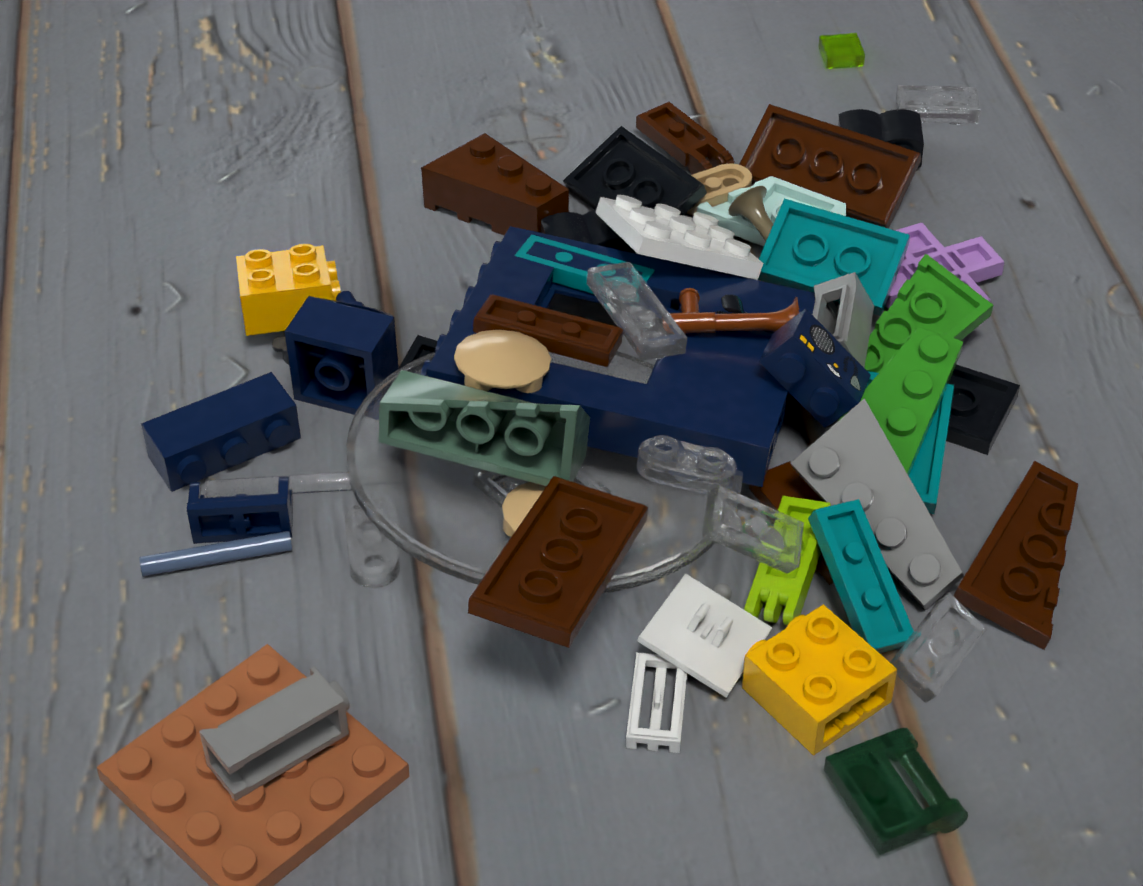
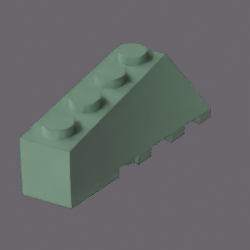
M401 370L380 401L378 442L547 486L553 476L574 481L586 457L590 417L580 405L536 404Z

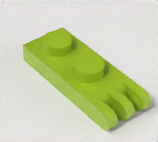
M782 496L745 604V611L758 618L763 604L766 602L764 620L776 623L782 607L785 606L783 613V623L785 625H788L795 617L801 615L821 554L808 517L815 509L831 506L829 502Z

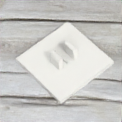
M685 573L642 631L637 642L727 698L743 674L745 654L756 642L765 640L772 627Z

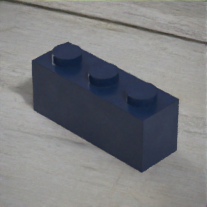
M272 372L141 423L148 457L171 492L190 485V482H198L301 439L297 406Z

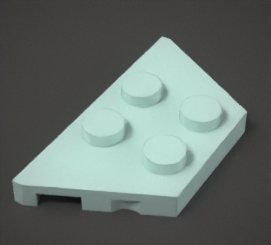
M773 176L755 182L751 187L729 192L727 202L712 207L706 201L697 207V212L718 219L719 227L726 228L734 232L735 236L764 246L766 242L751 221L742 215L731 216L728 213L730 205L738 196L756 186H764L767 189V193L763 198V204L773 224L784 198L846 216V203Z

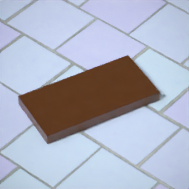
M769 104L739 165L746 167L751 172L752 185L755 182L773 176L846 203L847 217L889 229L921 162V154Z
M553 476L470 596L468 613L570 648L647 521L649 507Z

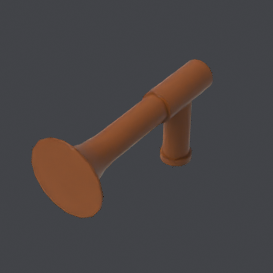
M685 288L679 294L682 313H668V334L715 333V331H777L799 314L798 298L795 297L793 303L787 308L776 312L715 314V312H699L700 296L698 291L694 288Z

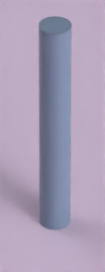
M285 531L139 557L142 576L144 577L292 551L290 533Z

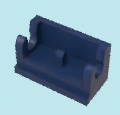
M289 476L279 477L278 494L246 496V494H236V496L205 498L204 495H200L201 482H190L187 515L193 544L228 542L289 531L290 538H292L293 493L292 489L289 490Z

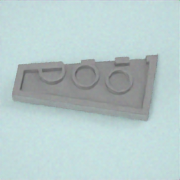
M865 398L791 462L793 469L824 502H829L831 506L860 500L889 572L925 610L964 577L961 568Z

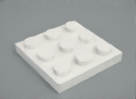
M617 195L616 200L600 197L596 214L638 254L758 280L764 263L750 252L751 247L733 238L734 232L719 227V220L715 217L695 212L693 218L680 215L681 211L665 204H656L655 209L641 206V201L625 195Z

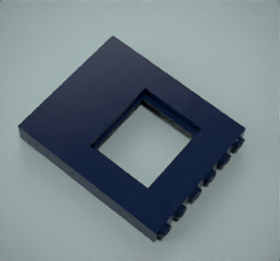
M510 226L502 241L494 243L489 263L481 265L477 284L475 287H468L463 308L454 311L449 332L447 335H440L436 344L435 355L432 360H425L420 375L465 386V375L458 370L454 360L456 347L466 337L476 334L473 332L474 317L490 294L548 308L555 293L668 318V313H682L679 294L685 288H694L698 291L700 296L699 312H715V314H717V311L732 313L722 307L721 298L725 295L738 296L743 303L744 312L747 313L776 312L790 306L795 297H797L799 313L806 308L813 314L815 293ZM532 234L654 269L655 271L644 285L643 300L636 307L554 283V267L514 255ZM535 242L526 253L635 285L643 273L540 242ZM559 252H567L573 256V259L569 262H561L555 258V255ZM600 264H609L614 267V272L602 274L596 268ZM671 305L679 306V310L671 309ZM715 331V333L667 334L647 384L551 362L549 372L543 377L542 388L539 391L523 393L515 388H492L487 391L536 404L580 405L590 417L588 447L758 487H763L792 396L759 362L772 336L771 333L765 331Z

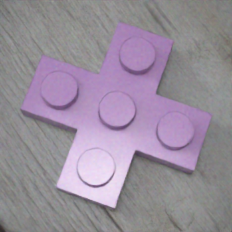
M923 223L895 230L909 234L910 241L885 305L888 309L897 298L898 291L907 279L910 280L916 272L918 263L925 254L929 255L990 302L991 299L976 283L1002 275L1005 261L982 236L944 247Z

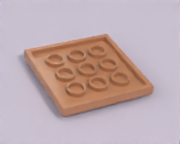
M268 644L96 767L100 780L209 886H274L410 777L408 763L346 711L349 731L347 736L235 801L207 766L199 731L202 729L218 728L217 726L296 681L307 678Z

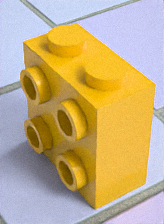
M298 244L289 250L275 252L257 249L243 256H236L246 336L285 331L308 296L336 301L337 295L341 293L335 260L326 261L324 245Z
M823 604L807 615L802 614L795 617L784 630L768 640L756 642L748 650L744 658L742 689L814 756L892 702L897 668Z

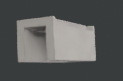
M853 272L814 285L815 304L812 315L865 368L874 304L858 276ZM840 299L839 310L834 304V300Z
M313 666L310 668L311 676L296 681L217 726L218 728L202 729L199 731L207 766L235 801L349 734L346 710L350 708V703L338 682L335 680L328 682L318 669Z

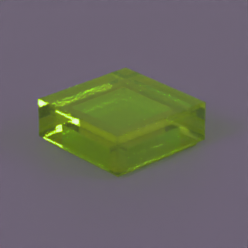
M857 33L819 36L818 47L826 69L864 66L865 53Z

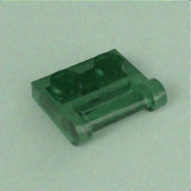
M908 728L893 730L826 756L824 771L879 855L938 831L941 833L952 832L963 825L968 818V812L957 798H950L917 751L918 741ZM889 760L900 763L929 807L921 808Z

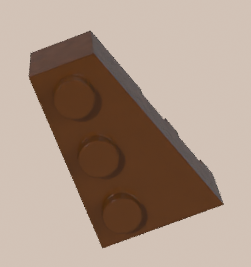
M486 133L421 167L425 208L436 211L439 206L457 212L458 219L470 223L472 218L491 224L493 232L504 236L510 226L541 233V219L552 214L569 212L568 188Z

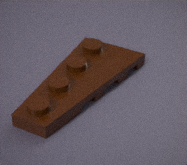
M1034 461L959 584L952 600L1045 650L1053 630V624H1051L1053 611L1058 602L1060 572L1065 562L1067 551L1065 550V544L1071 529L1078 483Z

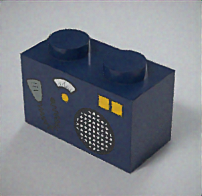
M806 308L772 334L759 360L771 375L824 428L849 412L861 401L871 376Z

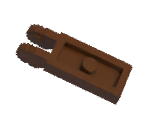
M670 102L636 116V128L683 166H688L691 175L722 164H734L735 162L731 153L718 143L716 137Z

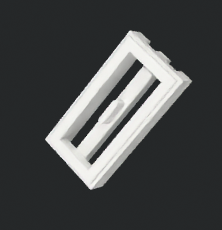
M636 652L626 748L637 749V743L648 744V751H658L659 745L669 746L670 753H680L687 673L658 654ZM646 667H656L649 729L639 728ZM667 668L677 669L671 731L660 730Z

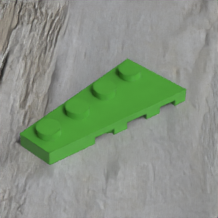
M925 254L918 263L917 270L911 279H907L898 291L897 298L888 311L884 310L877 320L875 329L869 336L865 369L870 372L879 373L918 327L958 340L964 339L991 316L993 304L929 255Z
M921 327L914 331L867 386L861 398V401L865 398L908 476L961 355L964 342Z

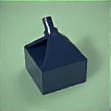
M350 291L339 293L336 301L308 296L285 330L294 400L379 421L380 401L399 374L394 316L375 308L366 307L362 302L356 301Z

